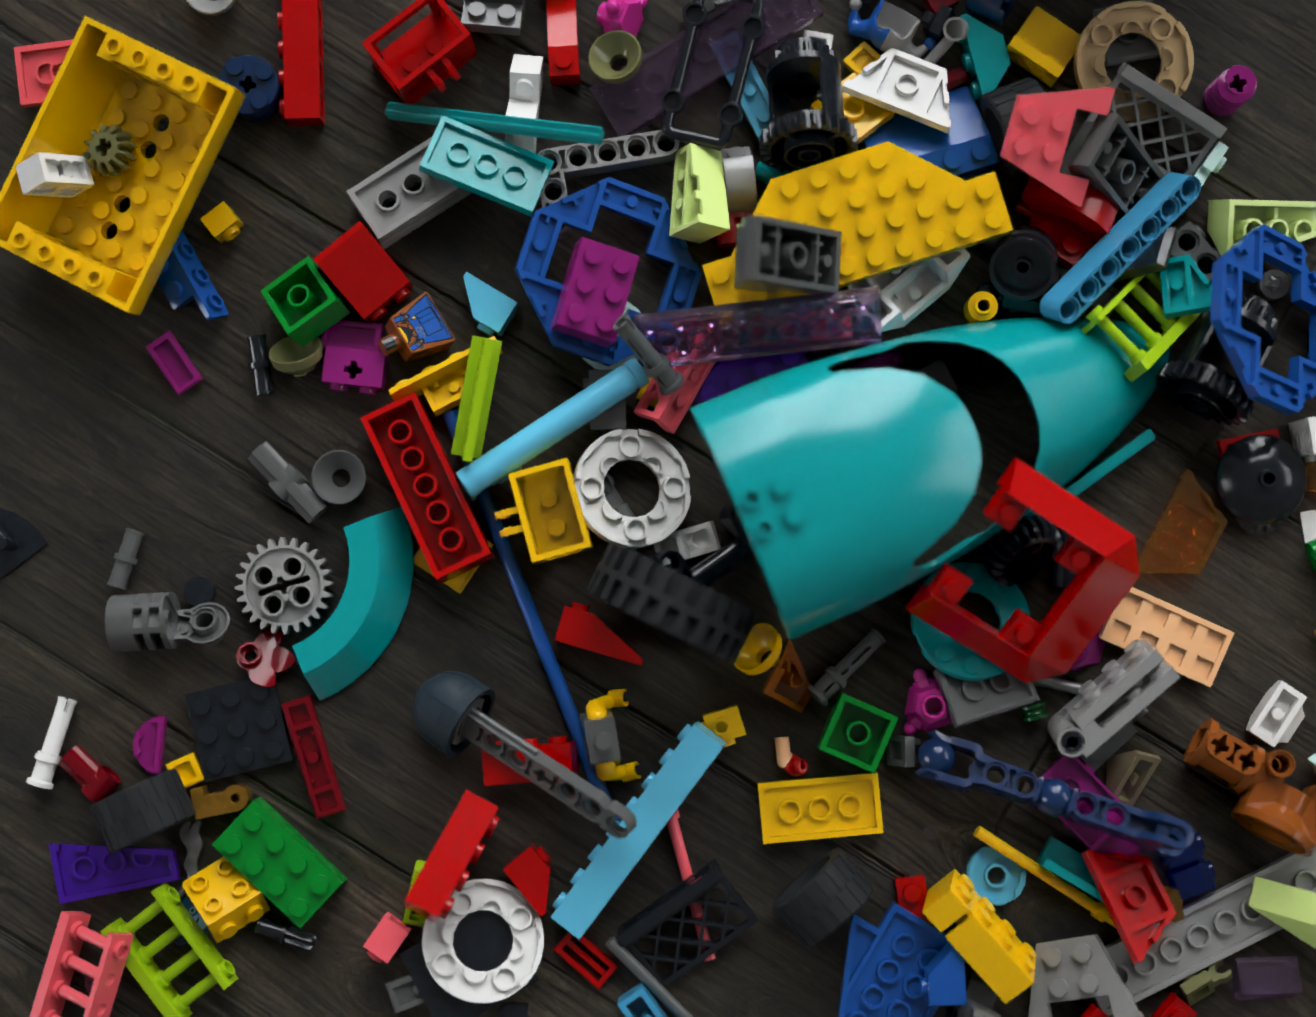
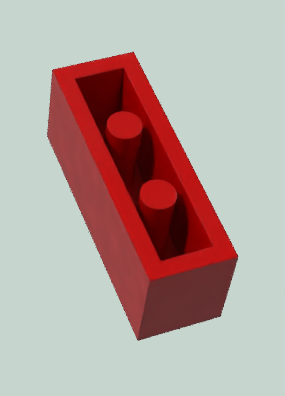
M567 736L549 737L548 743H538L537 738L523 739L579 776L576 740L567 741ZM494 741L497 745L501 746V741ZM481 749L484 786L532 783ZM516 750L518 758L526 762L524 755Z

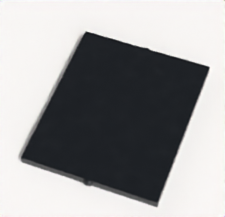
M479 910L471 913L458 923L454 931L453 947L456 956L464 966L474 971H490L498 968L507 960L512 950L513 935L509 924L502 916L492 911ZM422 942L400 954L419 990V997L423 998L432 1017H477L509 998L507 997L492 1003H472L460 1000L442 989L431 976L424 960ZM534 973L533 977L529 980V982L516 993L539 981L536 973Z

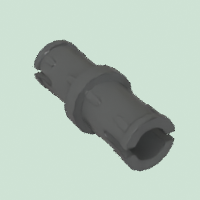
M130 528L125 529L118 553L115 552L113 557L116 560L107 585L126 590L133 565L138 563L136 556L145 533Z

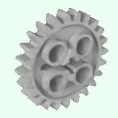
M280 537L278 545H276L273 539H268L267 549L261 544L256 545L259 554L256 555L248 552L247 555L251 562L240 563L242 568L246 570L245 574H236L237 578L243 580V584L235 586V589L243 591L244 594L236 600L237 602L247 603L242 613L252 611L253 615L249 621L256 622L261 619L260 629H265L271 624V633H277L280 626H282L284 634L290 633L291 626H293L296 632H301L302 622L307 627H312L313 624L310 617L313 616L314 618L321 619L322 616L318 609H328L329 606L323 600L324 598L333 597V594L326 591V587L334 585V582L327 581L325 578L332 573V570H323L322 568L327 559L317 560L316 557L319 550L314 549L308 552V542H304L298 547V539L292 538L289 545L285 537ZM296 558L301 563V570L298 574L292 575L288 571V564L292 559ZM264 568H269L272 572L273 577L268 584H263L259 577L260 572ZM307 575L310 577V580L307 582L288 586L287 593L285 590H276L263 596L259 594L263 589L283 584V580L294 581ZM302 587H306L310 592V598L304 604L300 603L297 599V592ZM274 596H277L281 601V608L276 613L270 611L268 607L269 600Z

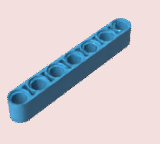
M1176 172L1164 175L1110 229L1109 234H1105L1043 296L1040 302L1041 314L1045 318L1066 324L1074 322L1197 199L1201 191L1200 180L1196 176Z

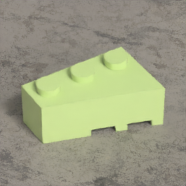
M689 143L678 149L675 154L669 236L700 244L730 230L721 151Z

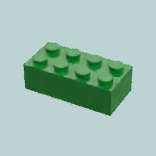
M262 797L254 799L212 844L217 851L299 928L304 926L348 879Z

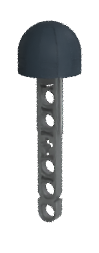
M458 671L441 672L426 680L418 689L412 706L415 725L420 735L429 744L447 756L454 757L460 754L472 742L591 822L600 823L599 827L612 836L623 839L636 827V817L627 807L616 800L612 801L607 794L490 718L489 715L495 701V692L474 677ZM492 734L499 738L501 746L493 741ZM516 750L524 755L526 762L518 758ZM565 783L570 784L574 788L576 795L571 794L566 789ZM590 800H593L596 803H598L601 808V811L595 810L592 807ZM615 817L621 818L625 822L626 828L621 827L616 822Z

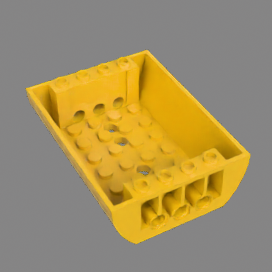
M84 16L0 192V246L128 313L141 315L246 95L233 86ZM168 117V128L160 132L158 128L160 120ZM100 125H107L109 127L117 125L121 127L123 131L131 134V142L135 143L138 147L131 152L137 160H129L130 170L125 171L121 169L120 176H113L111 174L103 176L97 170L90 168L94 185L73 198L23 195L16 170L18 164L37 152L84 156L83 153L89 147L83 141H91L92 135L90 131L95 130L99 132ZM155 144V155L147 159L145 154L147 147ZM128 197L130 199V207L127 211L121 212L120 203L124 198ZM116 224V236L112 239H108V228L111 225Z

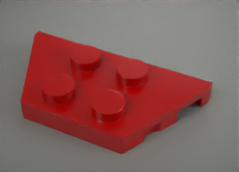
M1090 849L1081 853L1133 965L1143 961L1148 949L1153 943L1157 942L1162 935L1164 927L1169 925L1177 914L1149 856H1127L1124 853L1115 852L1106 854Z

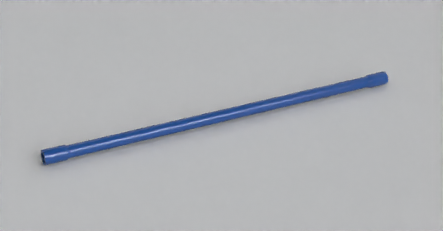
M459 408L442 414L452 440L454 438ZM462 460L464 467L472 463ZM486 488L476 495L477 501L572 740H576L577 753L589 783L607 794L612 800L606 782L597 777L596 770L588 769L579 714L509 538H501L499 531L503 530L504 526L500 519L495 518L494 513L498 511L489 488ZM615 817V819L621 823L620 818Z

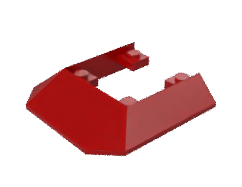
M1015 457L997 482L1001 487L983 510V513L997 524L1011 531L1029 507L1060 527L1071 536L1054 559L1077 575L1041 623L1016 608L999 631L962 608L957 603L973 582L969 577L947 563L942 566L928 586L924 583L906 606V610L1022 682L1028 683L1066 674L1138 580L1140 573L1136 537L1132 533Z

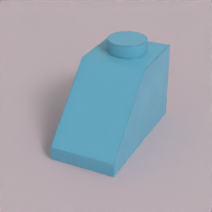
M466 272L463 278L473 318L479 323L476 328L490 337L494 333L501 337L519 308L518 303Z

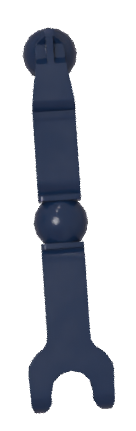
M936 730L928 731L931 739L922 743L917 752V760L921 768L914 771V773L919 778L936 781L937 784L961 793H967L972 788L1017 803H1031L1030 807L1033 808L1036 804L1038 809L1047 816L1058 817L1064 815L1063 818L1065 819L1070 817L1080 825L1128 841L1147 852L1165 858L1173 859L1178 857L1192 843L1194 838L1191 825L1184 820L1163 813L1145 811L1091 792H1077L1078 789L1075 787L1072 791L1069 785L1061 779L1051 778L1044 780L1043 776H1040L1038 779L1030 771L983 754V748L977 743L954 736L949 737ZM955 751L974 758L973 764L968 768V779L947 774L955 764ZM990 771H997L1002 775L1003 781L997 784L992 783L987 779L986 774ZM1019 781L1028 782L1032 786V792L1028 794L1019 792L1016 783ZM1080 801L1088 803L1091 806V813L1088 815L1079 813L1076 803ZM1116 812L1119 814L1121 824L1112 825L1109 823L1106 813Z

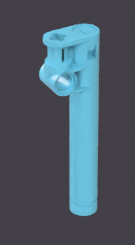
M634 357L623 363V366H619L483 454L477 460L455 473L456 477L470 499L474 501L476 495L489 486L505 482L509 479V473L522 470V465L636 392L637 388H642L650 382L640 363Z

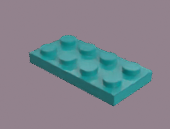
M442 115L419 165V171L532 216L554 161Z

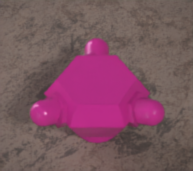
M608 0L603 2L597 11V22L603 26L604 33L624 30L637 37L644 19L642 9L648 5V0Z
M916 669L913 673L915 683H912L913 686L909 687L904 713L908 721L903 726V732L908 736L914 735L918 730L920 732L923 730L926 733L930 730L952 724L936 679L928 678L925 670Z

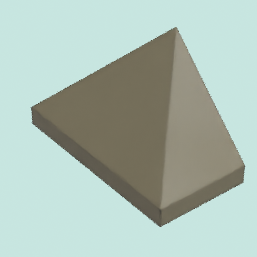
M1138 750L1112 755L1106 761V787L1123 804L1133 806L1160 763L1161 758L1157 755Z

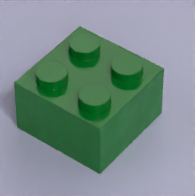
M309 256L260 291L287 335L301 347L306 346L351 313L327 275Z
M839 692L816 747L875 774L898 717Z

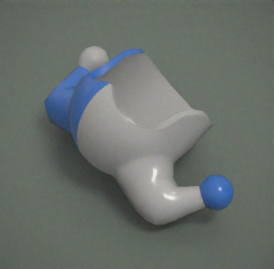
M850 0L849 7L851 10L847 25L850 36L870 40L877 49L883 52L890 48H895L917 58H921L928 50H933L937 45L936 40L932 37L927 38L925 43L918 47L914 45L912 39L920 24V20L907 11L885 0H880L871 17L861 20L859 17V9L862 6L861 0Z

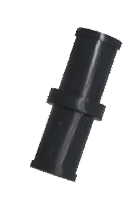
M266 335L248 336L251 360L248 367L249 370H252L254 394L255 396L274 394L270 368L273 365L268 358Z

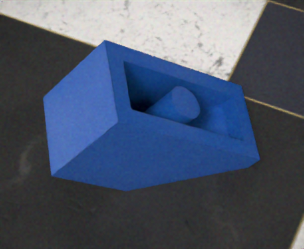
M950 942L924 968V978H919L920 996L925 997L929 1006L966 1005L965 959Z

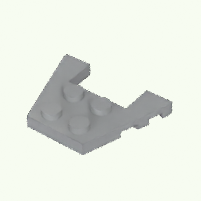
M1098 934L1036 944L1034 983L1031 985L1028 1017H1053L1050 1003L1106 995L1110 998L1113 1017H1144L1142 1012H1139L1128 987H1125L1117 973V968Z

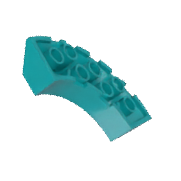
M402 507L370 516L343 527L349 549V574L343 596L331 617L321 628L305 640L292 646L303 675L319 701L341 691L370 669L388 647L402 621L410 599L414 571L411 528Z

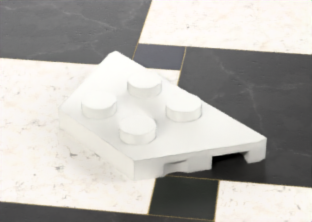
M890 48L881 55L879 60L871 62L864 67L861 74L851 81L849 79L846 80L843 84L842 92L944 133L948 134L950 131L949 92L947 91L948 77L947 69L895 48Z

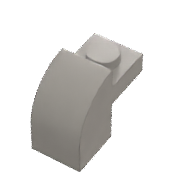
M750 146L720 149L728 213L755 211L757 207V190L754 161Z

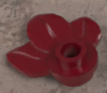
M271 630L262 632L254 642L242 644L236 652L237 664L241 669L248 671L250 680L258 686L264 688L275 687L276 673H283L296 663L293 654L280 647L283 633L280 631L277 633H271ZM250 654L257 655L253 661H247V657Z

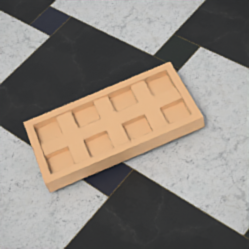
M1132 587L1104 623L1098 638L1125 650L1134 640L1140 641L1144 637L1179 675L1211 688L1234 632Z

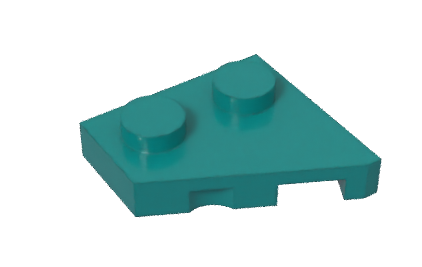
M1190 254L1169 258L1166 270L1160 271L1163 309L1166 319L1209 312L1211 308L1212 285L1204 273L1200 271Z

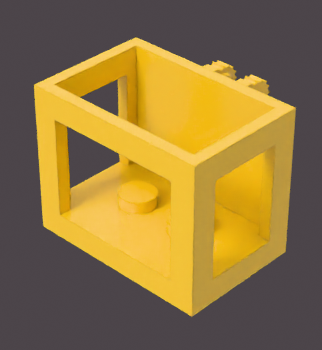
M568 458L509 473L508 476L517 506L494 513L495 518L500 520L519 514L522 525L503 528L499 533L501 538L524 532L531 561L534 564L594 549L574 483V473Z

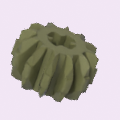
M100 125L99 132L95 130L90 131L92 139L91 141H83L89 147L83 155L89 159L88 165L91 169L97 170L103 176H109L110 174L120 176L121 169L125 171L130 170L129 160H137L131 152L138 147L135 143L131 142L132 136L129 132L123 131L117 125H111V127Z

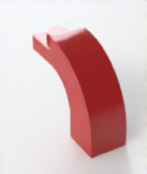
M1031 176L1021 197L1033 214L1054 215L1068 219L1082 227L1095 244L1105 234H1109L1110 229L1117 223L1115 216L1118 207L1108 197L1089 185L1087 186L1082 207L1073 205L1067 199Z

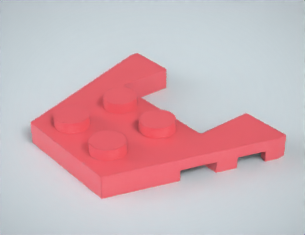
M1101 87L1017 95L1000 156L1067 199L1073 205L1082 207L1089 180L1060 173L1064 153L1077 109L1108 116L1115 88Z

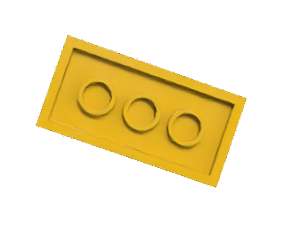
M869 772L757 783L763 844L884 833L877 772L875 774Z

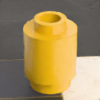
M979 291L973 294L964 305L965 318L970 323L989 321L998 310L996 298L986 291ZM980 301L987 303V305H984L986 311H981L978 308Z

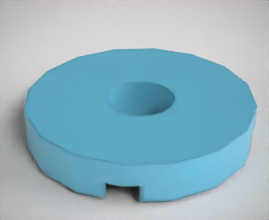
M989 845L979 848L971 855L966 864L965 875L973 882L974 890L981 898L983 896L986 897L995 906L1005 905L1020 896L1025 886L1026 870ZM993 867H1000L1004 873L1003 879L998 883H991L988 879V872Z

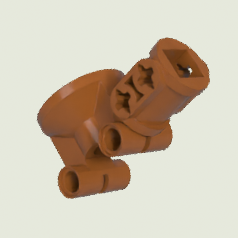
M1212 718L1206 719L1190 740L1184 754V762L1193 767L1196 765L1203 767L1228 782L1230 789L1241 793L1230 814L1240 826L1283 850L1301 856H1311L1316 847V784L1305 787L1301 792L1283 783L1285 778L1294 772L1296 766L1295 759L1289 752L1276 750L1265 753V749L1256 744L1250 746L1221 729L1219 722Z

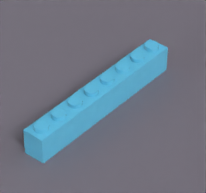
M699 721L693 726L687 723L677 736V739L681 741L675 750L669 748L660 759L659 763L663 765L656 775L651 772L642 783L641 787L645 789L639 799L633 796L625 806L636 817L637 824L634 830L623 839L616 838L606 832L605 835L609 837L603 847L597 844L588 856V859L591 861L586 870L580 868L570 880V883L574 885L568 894L562 892L552 906L556 910L551 918L578 940L586 933L727 744V742ZM616 820V822L621 827L626 828V824L623 820L621 821V823Z

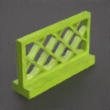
M473 335L451 454L461 456L463 461L472 462V458L477 459L482 455L502 341Z

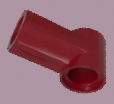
M79 744L69 750L58 763L81 785L82 793L93 803L109 797L122 783L119 776L105 765H100Z

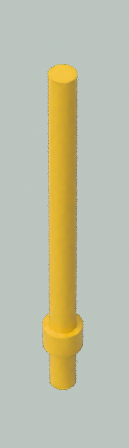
M979 825L975 829L973 836L1090 911L1091 916L1101 923L1107 922L1115 927L1102 901H1095Z

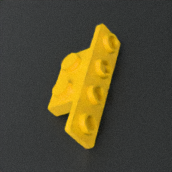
M492 336V337L489 338V339L497 340L495 336ZM470 348L450 355L447 360L437 365L426 367L421 373L410 379H403L397 382L394 387L388 390L392 399L396 401L413 392L417 396L424 394L436 417L460 405Z

